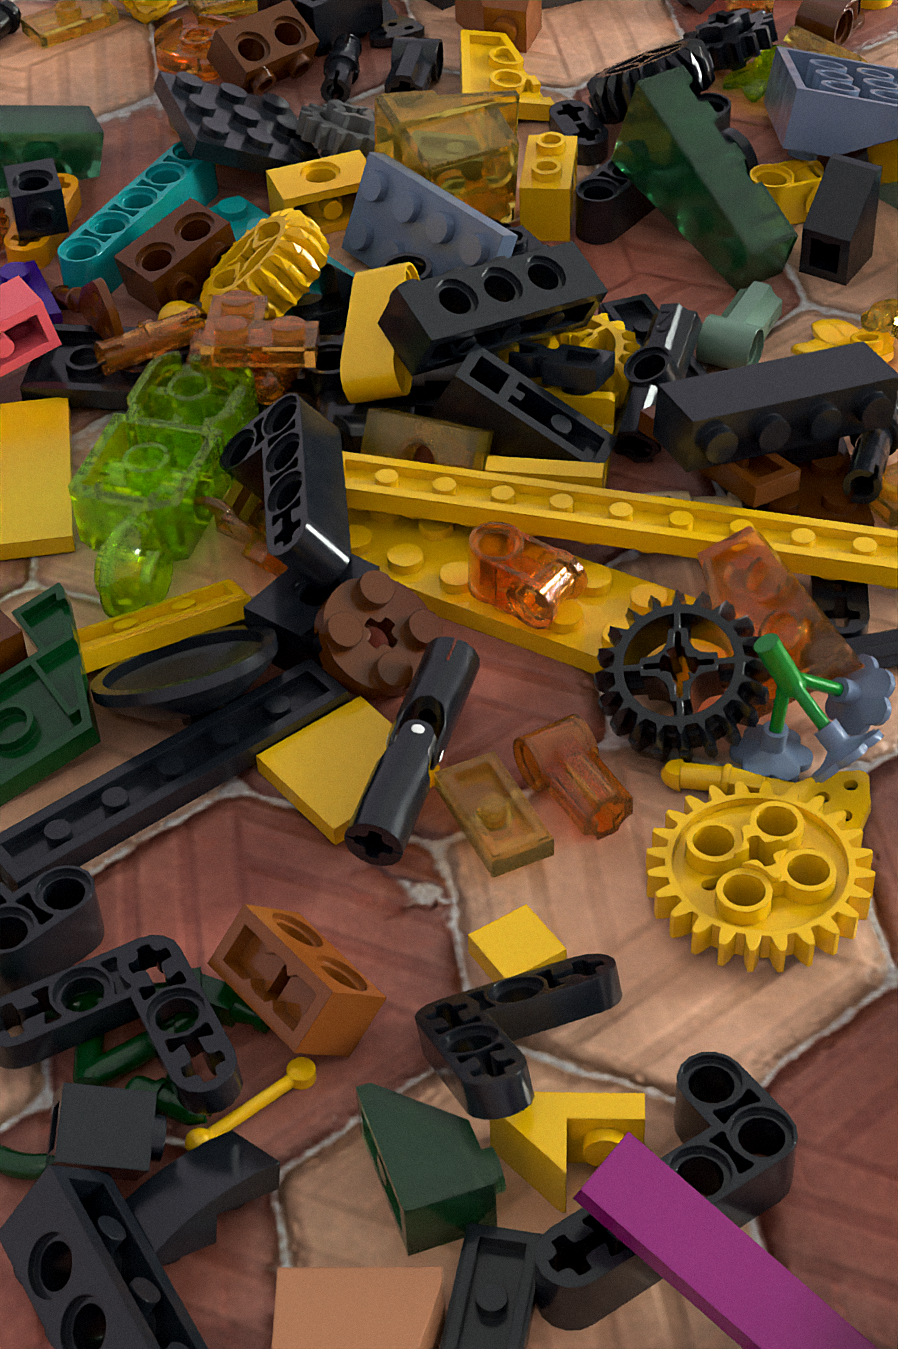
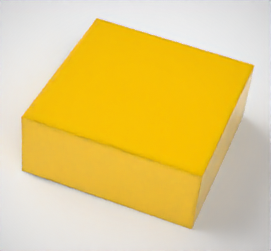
M527 904L468 934V953L493 982L567 959V949Z

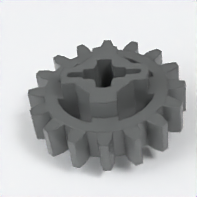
M329 100L328 104L323 103L322 107L313 103H309L308 107L302 105L295 131L296 134L302 136L301 140L315 143L314 148L322 149L320 153L322 157L360 149L366 160L369 152L385 153L395 159L401 140V134L395 132L393 126L381 124V120L375 118L376 112L365 106L343 103L339 100Z

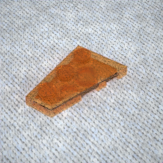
M749 525L697 553L707 591L711 598L712 609L728 600L734 606L735 619L747 615L752 620L755 629L753 636L761 637L768 633L777 634L800 672L833 680L836 677H845L865 667L769 542L756 529ZM772 678L762 683L769 691L770 697L767 705L753 706L759 718L771 713L773 710L777 685ZM805 688L809 694L815 691ZM794 697L789 698V703L796 701Z

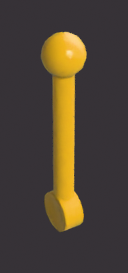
M297 1057L291 1060L286 1067L287 1075L207 1129L199 1127L192 1129L185 1138L186 1150L190 1151L212 1138L231 1131L292 1088L298 1090L310 1088L316 1081L314 1062L306 1057Z

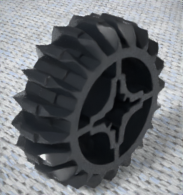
M686 39L681 42L676 41L669 45H662L656 49L632 56L595 74L587 83L590 95L588 98L593 112L596 113L603 124L616 125L621 122L627 123L631 120L641 119L645 116L656 114L659 111L672 108L674 105L686 102L688 99L708 90L716 80L713 71L715 66L711 54L707 51L702 40Z
M676 590L672 597V605L662 607L661 602L651 595L648 601L650 612L642 616L639 612L628 608L625 615L629 625L628 630L610 626L608 637L614 647L598 649L597 659L600 666L604 668L596 672L594 676L597 690L604 693L599 697V707L603 715L613 716L610 726L615 735L621 737L629 734L628 741L630 746L638 753L652 744V752L655 759L663 763L669 756L672 748H677L680 759L690 763L694 756L693 748L703 746L706 755L715 759L718 755L716 741L723 737L728 743L738 746L741 741V735L737 724L756 728L759 717L753 706L767 705L769 701L768 688L762 683L769 681L772 677L754 650V644L760 636H753L755 632L754 625L747 615L735 619L734 606L728 600L712 610L711 598L704 591L696 598L693 605L686 603L684 594ZM691 639L710 642L720 647L730 657L718 658L717 652H701L692 646ZM666 644L661 652L647 657L652 651ZM685 657L690 672H688L689 679L683 681V696L681 697L677 684L674 681L678 682L676 674L683 672L682 659ZM648 695L649 700L665 701L672 705L674 716L655 713L642 706L633 696ZM722 695L710 707L698 712V709L705 700Z

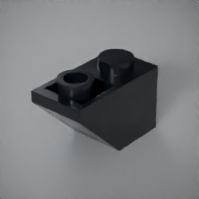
M836 153L829 158L803 225L799 272L846 286L872 257L882 166Z

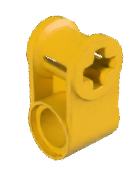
M794 159L775 164H760L753 167L749 174L744 217L746 223L759 230L774 231L785 226L805 222L824 174V167L820 161Z

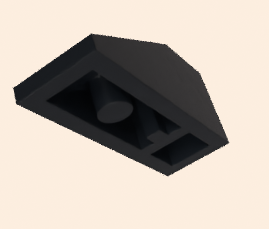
M475 343L427 416V419L472 449L503 457L605 463L618 441V438L477 343Z

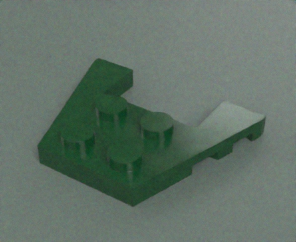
M59 582L11 612L20 629L37 652L0 675V807L101 742L72 604Z

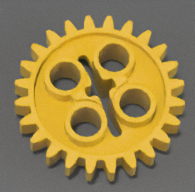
M736 780L734 794L728 796L715 785L709 786L707 803L687 795L685 797L684 813L668 809L665 813V828L653 829L652 848H647L646 895L647 897L655 898L654 916L656 919L670 918L669 936L672 939L692 933L691 953L696 955L703 952L709 946L718 948L717 965L724 966L734 954L744 957V965L747 972H754L759 958H769L773 967L779 973L784 972L786 956L794 954L801 963L809 967L813 964L815 946L833 956L838 951L839 936L853 940L857 934L858 920H867L870 899L873 895L875 871L871 870L872 849L861 848L863 831L861 828L845 829L847 813L844 810L824 815L825 797L821 795L812 798L806 804L798 801L799 786L796 785L791 786L783 796L774 794L773 785L770 780H764L759 793H750L742 780Z

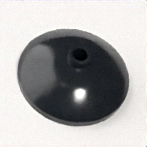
M241 625L209 630L159 649L114 663L100 672L91 681L90 689L92 696L97 704L114 713L147 721L181 719L183 725L190 726L218 710V707L245 693L273 662L279 649L278 638L274 629L262 625Z

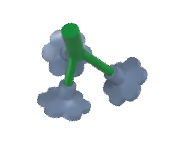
M768 633L756 640L754 650L776 683L777 689L771 720L764 723V725L757 724L756 728L746 727L739 745H730V758L735 763L742 765V770L796 783L800 772L811 768L813 761L812 751L800 744L799 734L789 729L785 723L789 698L792 697L796 699L818 730L814 735L827 751L823 764L811 775L816 783L826 781L840 769L856 761L868 748L884 737L880 729L866 732L871 725L881 726L889 719L892 711L889 697L893 694L896 683L892 672L879 668V664L874 657L866 654L857 655L850 662L849 666L841 665L836 667L828 680L800 672L777 634ZM805 688L828 694L825 703L827 716Z

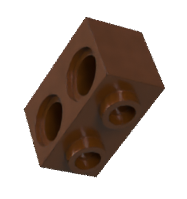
M285 0L216 29L206 58L224 82L237 85L245 90L246 93L259 95L266 92L274 83L289 76L291 79H295L305 74L313 64L312 59L320 41L292 2Z
M190 197L116 254L114 259L128 294L159 314L162 307L171 301L180 300L189 303L203 291L204 282L210 277L211 269L220 262L221 255L228 252L236 239L229 221Z

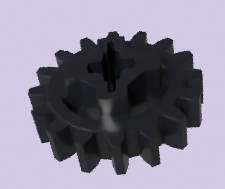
M743 8L728 12L721 10L708 15L709 19L695 26L696 31L684 33V39L677 42L686 39L702 40L707 51L711 54L715 66L713 68L714 72L729 69L735 71L746 67V63L751 58L760 56V50L772 48V42L778 41V35L772 13L766 14L765 10H760L752 14V10Z

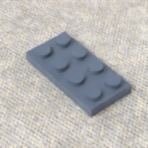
M369 152L341 248L372 269L379 268L386 258L395 254H421L431 261L433 277H436L456 267L467 269L486 264L498 256L511 257L518 235L385 153Z

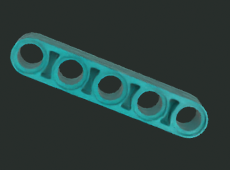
M182 141L170 147L60 244L57 254L63 285H68V288L82 287L101 277L105 281L110 294L123 283V279L114 256L190 197L203 206H207L219 193L216 164L190 158Z

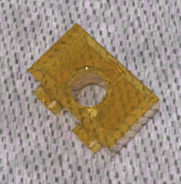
M390 408L368 409L360 454L414 461L416 450L423 444L431 450L434 464L485 471L494 431Z

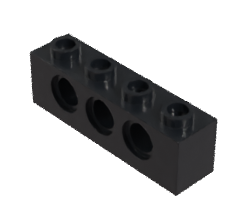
M574 241L551 247L549 245H541L528 253L509 258L498 256L486 264L463 269L456 267L440 276L421 281L417 279L404 281L391 292L389 302L377 324L411 376H416L464 362L475 343L490 353H495L519 346L521 342H533L585 327L608 293V290Z
M48 1165L0 1228V1242L13 1266L15 1277L24 1287L44 1327L45 1336L49 1343L55 1349H208L110 1173Z

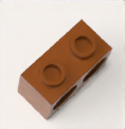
M243 904L207 963L294 1053L350 1057L387 999L299 912Z

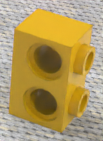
M558 132L528 135L519 186L520 225L524 226L539 241L570 242L576 201L578 136H564Z

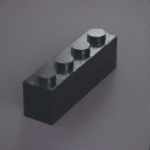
M864 341L661 383L658 384L652 435L687 473L890 427L898 396V373Z

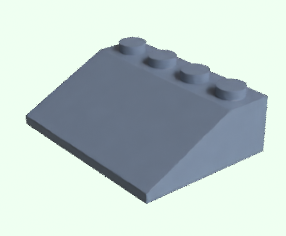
M776 46L763 103L782 148L788 149L787 154L789 156L806 161H815L818 155L831 157L834 153L841 155L898 139V68Z

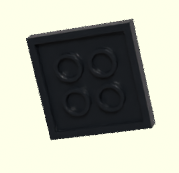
M159 71L153 89L190 158L266 175V170L321 158L318 150L314 148L312 143L301 140L302 136L295 133L298 120L289 107L290 104L282 97L271 93H265L263 97L249 94L239 86L226 82L221 83L220 86L205 83L199 77L188 72H177L176 75Z

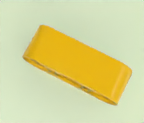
M411 262L358 271L354 275L340 360V377L343 391L348 401L352 404L406 396L410 393L413 376H411L377 323L389 302L391 292L399 284L410 279L420 281L417 270Z

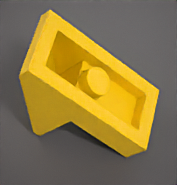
M534 1092V1099L531 1105L523 1111L509 1117L489 1120L490 1149L557 1210L566 1213L567 1163H589L599 1167L628 1131L644 1144L645 1093Z

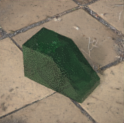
M373 1083L355 1087L360 1133L408 1256L464 1238L467 1222L497 1227L496 1194L506 1191L503 1170L492 1146L481 1149L469 1120Z

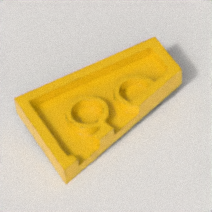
M460 30L461 115H471L479 120H490L497 117L549 121V110L555 103L551 97L542 96L540 93V81L535 75L528 76L523 68V57L506 33Z

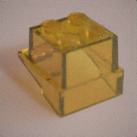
M434 90L376 95L375 152L385 153L480 213L506 223L512 222L515 218L519 155L517 131L520 95L516 90L437 95Z

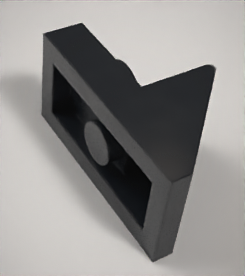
M326 262V265L320 269L321 273L318 278L321 295H303L297 301V306H292L285 312L282 319H277L279 332L326 335L346 328L354 277Z

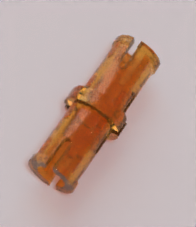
M193 306L186 311L156 322L148 318L139 321L134 330L95 342L94 353L98 364L103 361L106 362L105 365L101 366L102 372L109 376L116 371L146 360L156 363L164 360L167 352L197 341L206 340L208 334L204 319L195 321V318L200 317V311Z

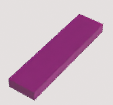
M629 1131L573 1197L578 1204L743 1349H878Z

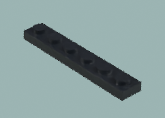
M311 658L301 662L0 832V877L15 892L43 872L54 867L64 865L82 866L257 764V754L348 703V690Z

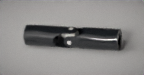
M438 637L428 643L386 740V751L376 762L344 834L345 844L350 852L369 864L389 866L400 861L430 790L429 764L430 770L433 771L441 761L480 668V658L474 648L460 639L457 640L449 660L447 659L454 645V637Z

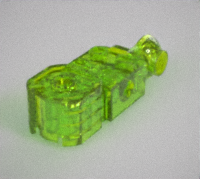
M179 351L162 355L150 361L126 397L127 413H114L69 483L68 489L80 541L93 551L98 552L94 567V583L97 592H99L103 611L110 618L144 607L148 602L161 603L165 599L172 582L173 562L190 558L228 489H231L235 482L234 478L220 468L219 460L222 451L232 436L259 415L254 376L250 368L242 360L233 362L235 371L233 373L227 370L226 360L210 355H189L191 364L182 365Z

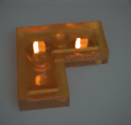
M233 290L222 295H213L200 344L202 367L316 368L320 343L319 321H304L297 316H281L268 321V295H253L244 290Z

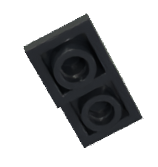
M231 1130L195 1147L162 1168L137 1188L125 1201L161 1265L173 1264L188 1254L216 1243L218 1214L239 1209L251 1200L278 1190L280 1161Z

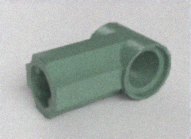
M753 281L748 288L739 290L721 316L709 314L706 317L697 340L696 358L698 361L727 369L759 363L765 338L782 314L783 300L773 292L771 285Z

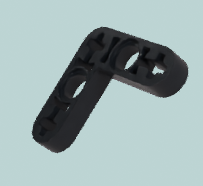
M149 935L135 939L0 997V1067L20 1069L31 1066L138 1019L178 1102L184 1109L203 1115L221 1112L236 1101L241 1094L243 1086L236 1053L180 946L173 939L166 936ZM157 967L158 971L164 974L167 987L156 992L154 984L146 972L147 969ZM98 991L104 994L99 1004L90 1010L73 1012L66 1009L69 1001L79 993ZM52 1009L56 1020L48 1023L44 1012ZM191 1012L198 1016L196 1023L184 1032L167 1033L160 1030L163 1021L174 1013ZM21 1025L24 1032L18 1036L10 1037L7 1030ZM203 1053L210 1072L217 1077L211 1081L203 1082L202 1078L195 1074L191 1058Z
M597 953L579 955L429 1003L418 1010L415 1015L423 1055L466 1113L473 1118L492 1120L515 1115L531 1105L534 1099V1092L526 1057L513 1041L613 1008L622 998L617 965L614 958L609 955Z

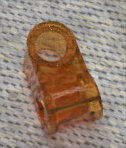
M504 522L484 523L474 528L469 535V592L478 601L490 604L518 618L529 627L535 629L547 628L556 620L558 608L566 600L576 599L586 590L588 584L587 573L575 556L566 550L554 548L531 537L511 524Z

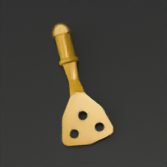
M684 759L671 760L661 770L662 781L669 788L681 792V788L709 791V786L715 785L728 796L734 794L736 780H742L750 793H759L764 780H770L773 785L774 794L783 796L791 786L796 785L799 786L798 801L805 804L819 795L825 797L824 801L827 802L824 803L823 807L824 815L844 810L847 813L846 819L849 820L845 822V829L861 828L863 830L871 812L869 775L861 770L839 771L822 783H816L812 777L795 783L733 767L729 763H726L724 766L688 763L684 762Z

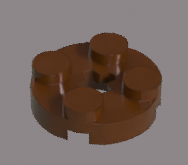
M371 570L359 578L350 579L342 583L323 602L315 617L314 635L319 631V641L323 650L318 655L324 669L345 687L348 692L367 699H375L379 695H395L394 698L406 695L428 643L435 638L442 637L443 625L440 618L430 611L412 590L392 580L382 571ZM369 625L379 628L386 635L389 645L383 643L378 648L373 647L368 642L371 632L365 626Z

